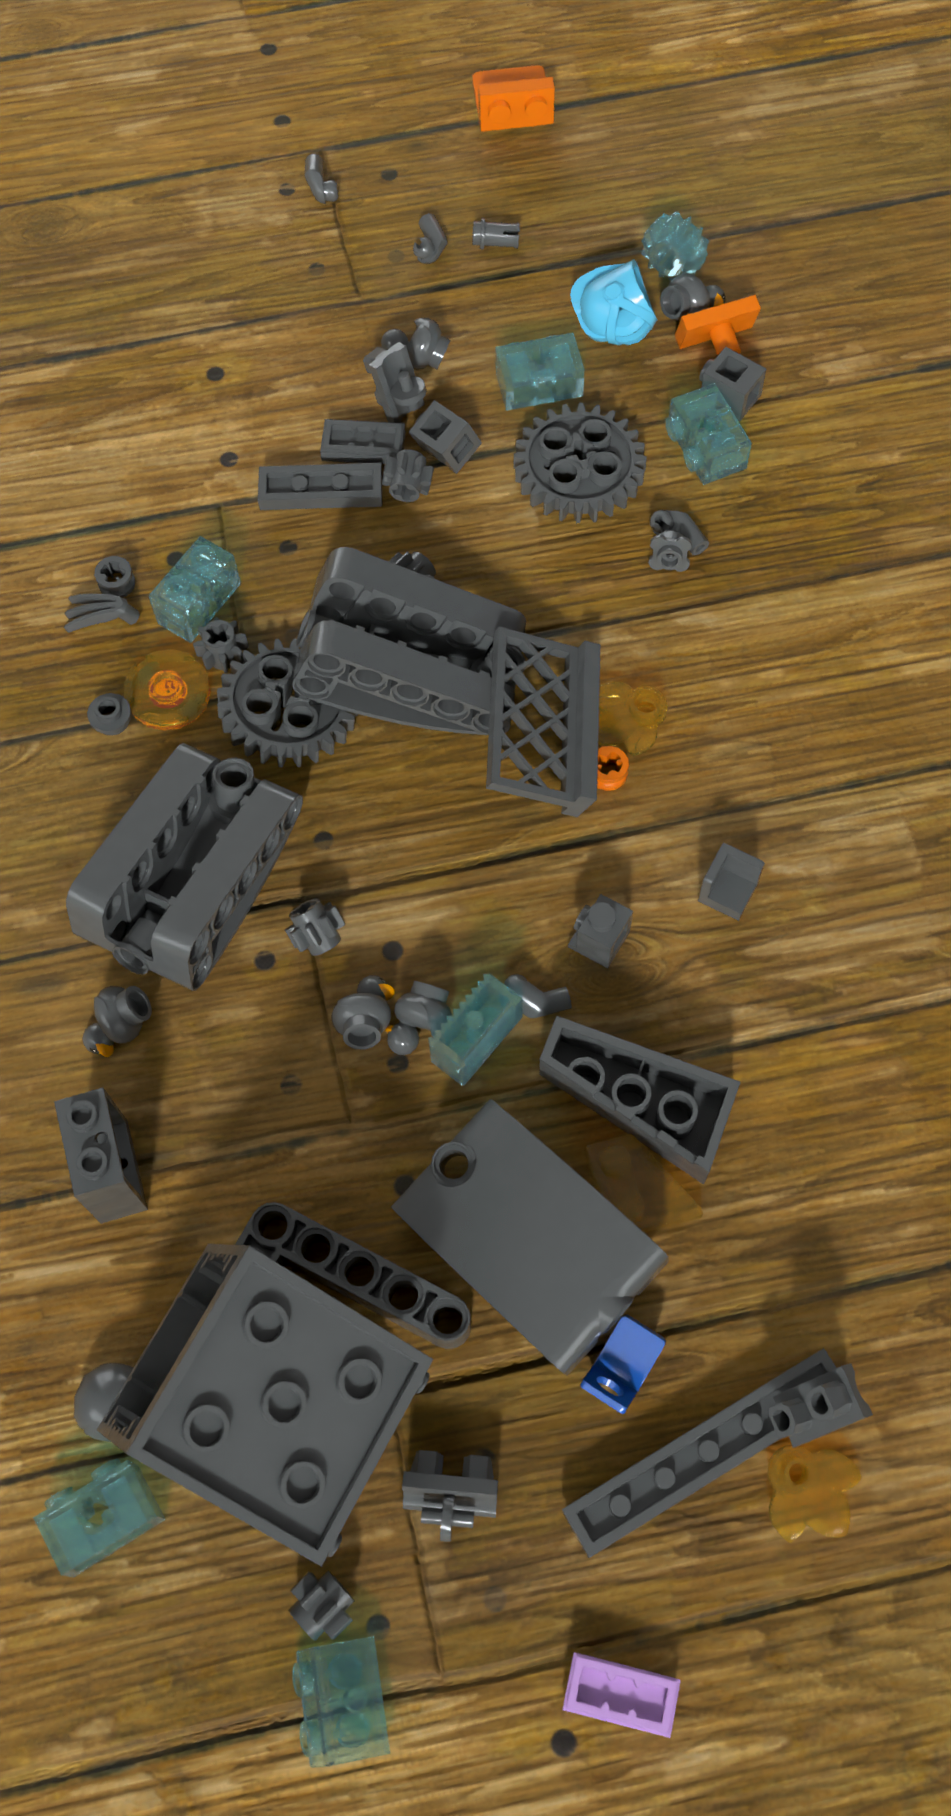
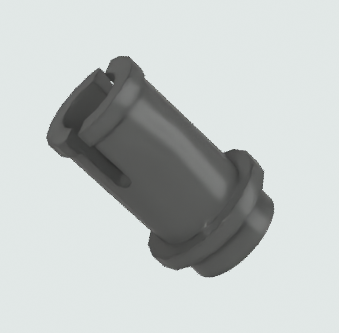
M481 217V221H473L472 245L480 246L481 250H484V246L514 247L518 249L520 223L485 222V218Z

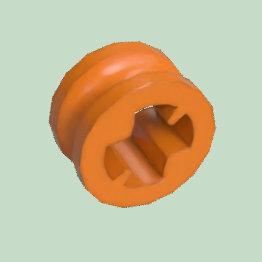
M603 746L598 749V789L612 791L620 788L626 782L629 761L625 752L614 746ZM610 762L616 764V771L611 770L607 775L601 772L602 766L606 767Z

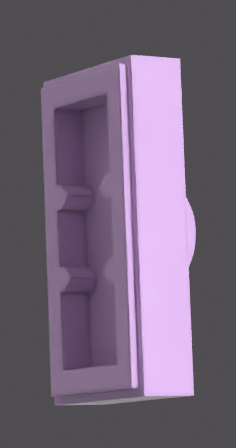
M573 1652L562 1710L671 1738L681 1679Z

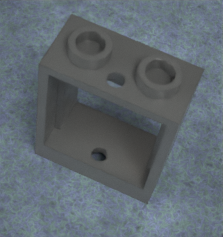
M102 1087L54 1101L74 1197L101 1224L148 1210L128 1121L106 1090ZM125 1159L128 1165L123 1169L121 1160Z

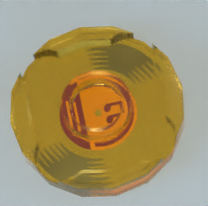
M175 649L154 651L146 655V660L140 662L138 666L135 663L130 668L124 682V696L131 707L134 718L145 726L163 731L180 729L194 722L207 708L211 696L210 680L203 665L197 662L195 657L189 653Z

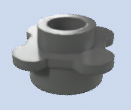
M665 531L650 540L653 555L649 558L648 563L652 569H675L678 572H683L689 568L690 560L687 558V552L692 548V542L689 538L676 531Z

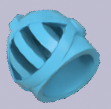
M634 259L624 264L596 268L581 276L572 286L570 296L573 308L582 329L594 341H608L610 344L620 346L622 344H635L645 338L648 332L653 329L656 321H658L644 286L640 269Z

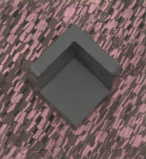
M723 842L703 879L698 902L739 921L759 883L765 863Z

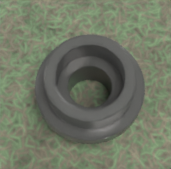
M107 693L98 696L91 702L87 716L91 726L96 731L113 736L122 733L127 728L131 720L132 711L128 701L123 696ZM115 709L110 715H102L108 710Z

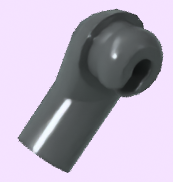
M310 154L305 159L304 177L316 201L322 204H326V201H337V182L335 180L324 181L322 158L317 154Z
M657 510L652 514L650 526L656 535L665 531L681 533L691 540L692 548L689 551L694 556L701 554L708 548L709 541L687 513Z
M519 974L509 976L503 984L504 997L508 1004L528 1018H538L572 1009L571 999L566 986L542 992L528 982L523 975Z

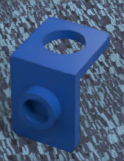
M623 1315L595 1364L582 1380L581 1388L619 1413L624 1414L666 1345V1339L631 1316ZM599 1383L610 1387L618 1396L606 1391Z

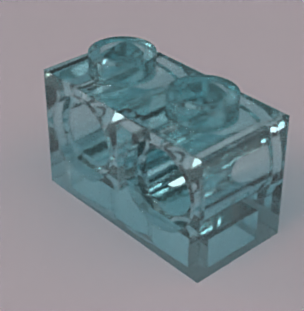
M199 536L148 596L157 623L192 643L199 634L198 627H205L240 586L241 581L235 557L230 552Z

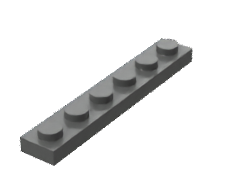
M821 1349L563 1508L562 1513L588 1559L780 1440L768 1414V1408L776 1405L773 1397L836 1369L835 1364L825 1349Z

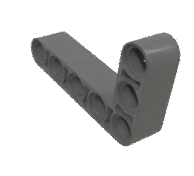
M272 1202L258 1207L235 1244L250 1246L281 1266L285 1267V1265L292 1267L438 1347L454 1349L463 1345L469 1338L471 1332L470 1312L460 1298L283 1204ZM283 1220L287 1222V1229L282 1237L276 1240H269L263 1237L264 1229L271 1221ZM323 1242L330 1246V1253L324 1261L311 1263L305 1259L306 1251L312 1244ZM358 1265L370 1266L374 1270V1275L368 1284L357 1287L348 1282L349 1273L354 1267ZM401 1288L413 1289L418 1294L417 1302L408 1310H399L391 1305L392 1295ZM444 1311L456 1312L463 1320L462 1325L458 1331L452 1334L440 1333L434 1326L438 1315Z

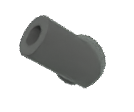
M429 213L422 216L419 220V227L425 237H420L422 242L420 245L416 242L413 245L415 256L419 262L424 264L437 261L448 243L447 237L436 216Z

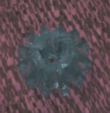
M678 211L672 215L663 213L660 217L656 218L653 224L646 230L642 239L643 250L641 255L649 259L647 268H655L659 272V278L666 275L670 281L682 273L694 275L697 270L701 269L708 255L706 250L709 240L701 236L703 227H695L692 224L691 216L683 219Z

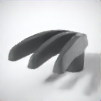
M73 595L68 597L72 604L86 605L74 607L65 612L66 617L69 619L79 618L67 623L64 629L70 633L87 626L109 622L118 617L132 625L138 621L140 613L128 604L126 598L116 595Z

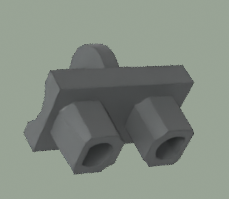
M397 342L388 350L377 347L364 357L363 362L366 371L372 374L376 386L374 394L377 403L383 406L388 422L401 423L406 414L420 409L424 405L423 398L427 392L424 380L415 376L406 345Z
M851 1363L840 1366L774 1396L773 1399L776 1405L768 1408V1414L777 1436L780 1439L789 1437L793 1448L873 1415L870 1406L863 1400L857 1389L855 1371Z
M418 1450L410 1472L404 1471L402 1483L403 1509L422 1511L421 1523L441 1525L440 1541L451 1542L453 1526L473 1528L474 1516L496 1518L498 1480H493L490 1457L478 1455L464 1457L462 1477L442 1475L444 1455L435 1451Z

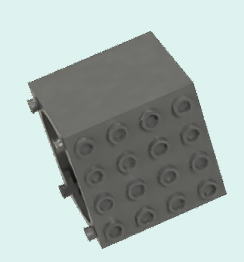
M208 1243L98 1426L97 1431L129 1456L322 1567L327 1556H333L339 1548L342 1540L340 1532L415 1393H420L426 1386L430 1376L427 1371L433 1359L254 1248L245 1245Z

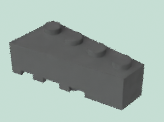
M559 1016L555 1018L540 1057L539 1075L703 1185L705 1184L740 1081Z

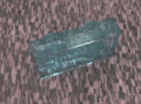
M374 1636L297 1651V1662L293 1666L292 1680L295 1693L302 1700L304 1721L300 1725L299 1737L303 1754L309 1757L310 1767H329L390 1754Z

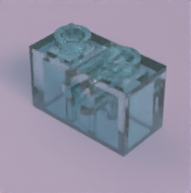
M573 332L524 342H513L508 345L495 347L496 377L506 411L583 396L585 369Z
M715 383L671 399L669 417L665 421L667 433L673 442H678L683 450L686 466L691 472H696L703 485L747 469L752 442Z
M118 1458L103 1464L91 1473L92 1482L76 1492L73 1487H69L56 1493L44 1502L46 1510L33 1517L61 1576L74 1578L166 1520L137 1464L129 1460L121 1463ZM95 1503L109 1507L101 1514L104 1522L102 1525L88 1522V1519L95 1514L93 1508Z

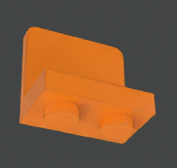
M534 65L479 71L473 74L472 84L481 132L554 124L555 87L553 77H546L542 66Z

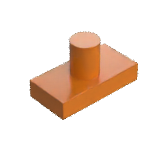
M756 295L682 316L675 333L679 348L682 349L711 340L717 356L725 347L740 354L741 348L735 333L753 327L761 310Z

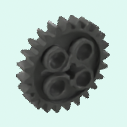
M579 403L577 412H571L569 407L563 404L562 414L557 415L553 410L548 409L547 421L535 416L533 418V429L523 428V439L516 441V453H514L515 482L521 483V495L530 494V505L532 507L542 502L544 503L543 514L546 516L556 509L559 511V521H563L568 513L574 514L576 523L581 522L583 514H589L591 520L597 522L598 511L602 510L607 516L612 517L614 504L625 509L627 507V498L637 497L638 486L643 485L646 469L645 444L638 442V430L628 431V419L615 422L614 410L602 416L600 415V405H596L591 412H586L584 404Z
M275 639L274 649L268 650L264 644L258 643V655L256 656L244 650L243 664L231 661V674H222V688H217L218 718L222 719L223 732L231 733L232 745L237 746L244 743V752L247 757L257 750L260 751L262 764H265L271 756L277 757L278 766L281 768L284 766L287 758H293L296 766L301 767L302 756L306 755L313 762L318 763L319 750L321 749L333 755L334 741L341 744L346 743L347 731L354 730L355 716H358L356 713L307 699L295 692V697H291L293 679L300 653L299 647L296 646L297 639L292 640L289 648H283L281 641ZM271 678H281V679H279V680H272ZM281 708H285L281 727L278 731H274L281 721ZM257 711L266 712L264 714H254ZM302 724L306 725L307 727L298 728L295 727V725Z

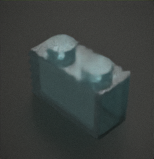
M483 974L484 981H477L478 987L471 988L472 994L465 995V1002H459L460 1009H453L454 1016H447V1023H441V1030H435V1037L428 1038L431 1062L462 1086L470 1080L523 1017V999L491 974Z

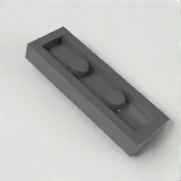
M381 463L260 466L258 477L260 510L382 507Z

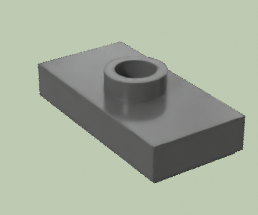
M325 419L320 449L321 460L386 464L388 456L396 459L397 453L404 450L405 423Z

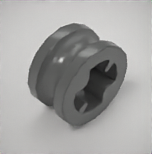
M110 556L102 559L95 567L94 576L102 594L126 597L133 591L136 580L132 568L125 558ZM115 573H121V574H122V578H121V579H120L119 577H116V579H117L116 582H109V581H108V577H109V576H110L111 578H114L113 574H115Z

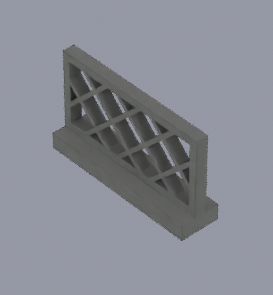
M500 626L494 632L486 789L562 806L561 814L574 817L581 815L597 800L601 644L585 640L579 647ZM506 644L518 646L528 660L517 667L506 653ZM547 655H552L565 659L564 673L557 677L543 658ZM532 665L548 683L538 691L522 673ZM511 679L514 680L527 697L517 705L514 704L504 691V684ZM551 689L563 702V711L558 715L552 711L541 697ZM530 703L533 704L546 721L545 724L536 730L520 711ZM510 717L526 736L516 744H513L502 730L503 722ZM550 727L562 741V750L556 754L552 752L540 736L541 733ZM528 742L534 746L545 760L544 763L535 769L531 767L518 750ZM508 756L524 775L518 781L500 777L501 761ZM549 766L561 781L560 791L548 788L538 774Z

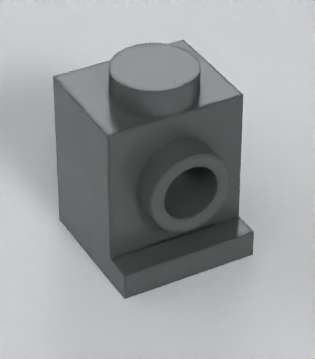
M725 347L715 360L711 358L704 365L699 376V380L702 382L701 395L734 413L733 418L740 422L762 395L766 368Z
M435 400L417 418L416 423L409 431L423 450L447 465L455 474L461 470L482 444L467 421Z
M600 894L594 905L591 907L585 905L574 924L576 932L568 943V948L608 969L630 933L633 910Z

